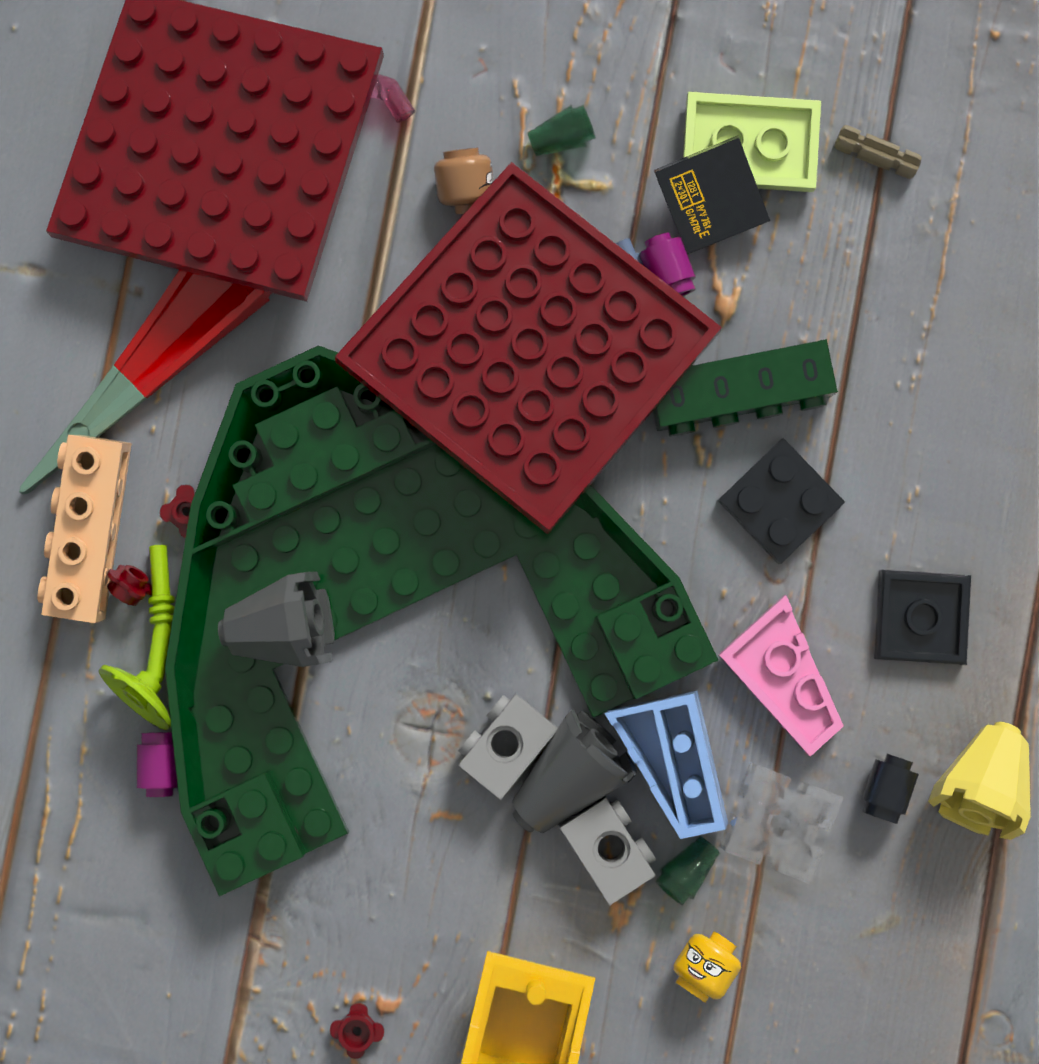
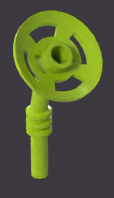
M152 545L149 547L152 597L148 598V604L153 605V607L149 608V614L154 616L149 618V623L154 625L147 670L146 672L141 670L137 676H134L117 667L102 665L98 672L106 685L133 711L154 726L168 730L171 727V719L157 693L162 689L160 683L164 680L173 620L172 614L175 608L171 604L175 602V596L170 595L167 545Z

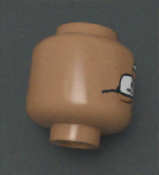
M478 147L443 152L444 159L439 160L434 165L438 200L445 206H455L456 214H464L494 182L491 159L487 155L479 154Z

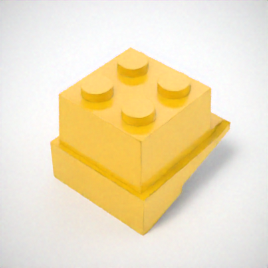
M487 951L460 1064H578L595 977Z

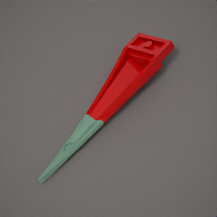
M179 270L104 379L46 455L22 483L19 493L23 495L30 493L58 470L59 448L62 442L67 443L68 435L100 437L270 301L268 297L272 293Z

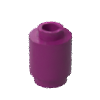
M667 232L654 236L644 242L646 249L641 251L639 255L647 269L682 296H686L696 290L692 281L696 276L681 237L671 238L670 233Z
M172 732L141 733V744H137V788L146 789V797L173 796V788H178Z

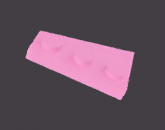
M784 595L721 651L718 656L800 748L811 757L844 725L826 684L814 663L804 634L801 633L793 615V609L789 600Z

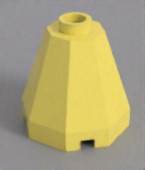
M995 722L994 725H986L981 728L935 783L928 802L933 807L941 803L938 812L943 818L975 833L989 836L992 827L1002 829L999 838L1012 840L1024 834L1031 817L1029 743L1021 735V731L1014 725L1005 722Z

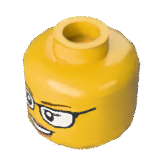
M713 931L710 938L702 934H694L674 962V971L679 976L676 983L705 1003L709 997L716 1000L721 999L741 969L739 959L732 954L737 946Z

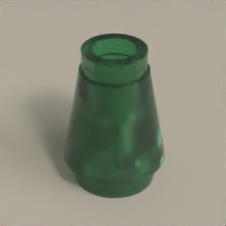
M571 104L536 126L535 129L527 132L536 157L543 154L587 147L588 141L596 139L584 104L573 108Z
M699 836L695 842H692L659 869L661 875L655 882L680 905H684L689 898L694 900L720 852L709 841Z

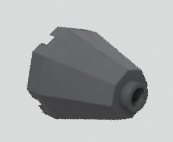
M303 572L287 575L225 609L224 617L218 623V635L221 644L224 647L228 646L232 655L299 667L331 662L332 653L324 654L325 645L334 644L335 632L329 596L325 589L316 590L313 584L314 581L321 580L318 573Z

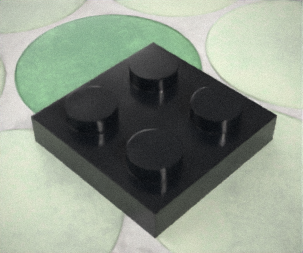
M784 438L775 444L717 500L778 564H782L845 503Z

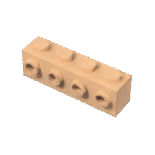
M68 435L67 443L62 442L57 459L58 469L63 470L61 485L54 489L51 499V513L56 514L54 532L48 533L44 546V556L49 559L47 576L41 578L37 595L38 602L43 603L41 615L89 623H98L106 619L109 599L107 584L110 581L107 572L113 569L132 443L84 435Z

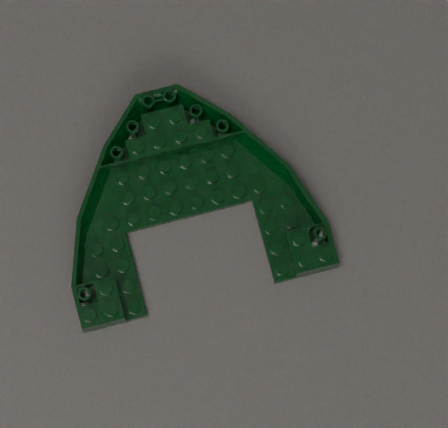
M318 345L236 383L191 503L165 664L180 811L219 897L304 857L306 853L349 833L347 825L274 670L284 664L232 655L228 646L224 647L221 644L218 635V623L223 619L225 609L287 575L317 572L321 580L314 581L313 584L316 590L325 589L329 596L335 641L517 556L592 717H595L633 698L638 699L718 661V657L680 577L591 485L552 531L546 534L339 366L335 361V356L338 354L336 351Z

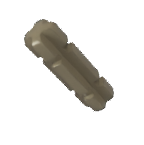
M844 125L841 128L835 141V148L849 155L851 152L857 153L856 158L888 171L890 168L896 169L895 174L907 179H912L916 175L922 159L919 154L907 149L905 152L899 151L900 146L868 133L866 136L860 135L861 130L849 125Z

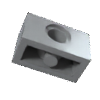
M517 693L510 700L503 695L486 715L493 721L482 735L474 730L458 750L464 756L458 766L500 800L558 729L555 724ZM508 730L516 735L518 747L512 754L500 755L495 752L492 747V738L497 732Z
M603 797L561 822L559 826L608 904L612 905L655 877L656 875L650 865L657 860L643 838L634 842L626 830L625 826L632 823L619 800L617 799L609 803L607 798ZM615 835L623 841L621 853L611 859L601 856L598 853L599 842L605 836Z

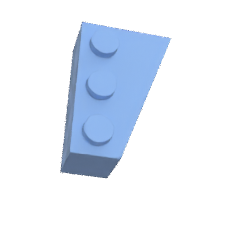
M698 690L614 708L604 713L628 749L627 752L633 762L637 764L649 784L651 792L680 839L726 829L728 819Z

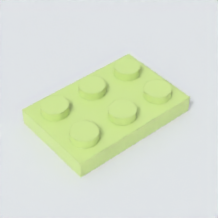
M688 92L683 158L738 135L758 189L814 192L817 182L821 101Z

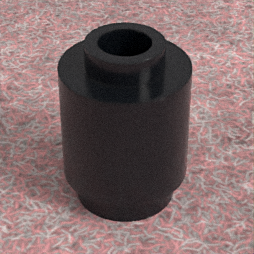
M890 754L886 755L884 762L875 759L862 800L866 801L863 809L864 813L898 824L900 815H906L919 776L918 773L910 771L913 762Z

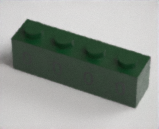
M827 339L692 365L653 411L657 431L668 430L669 437L695 432L694 424L712 421L713 428H719L739 423V415L755 412L757 419H765L782 415V407L799 404L801 411L827 406L826 398H830L838 392Z

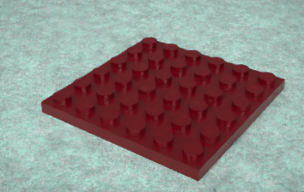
M125 0L46 232L52 238L307 302L384 58L382 47L182 0Z
M511 162L335 356V361L546 534H549L713 342L722 327Z

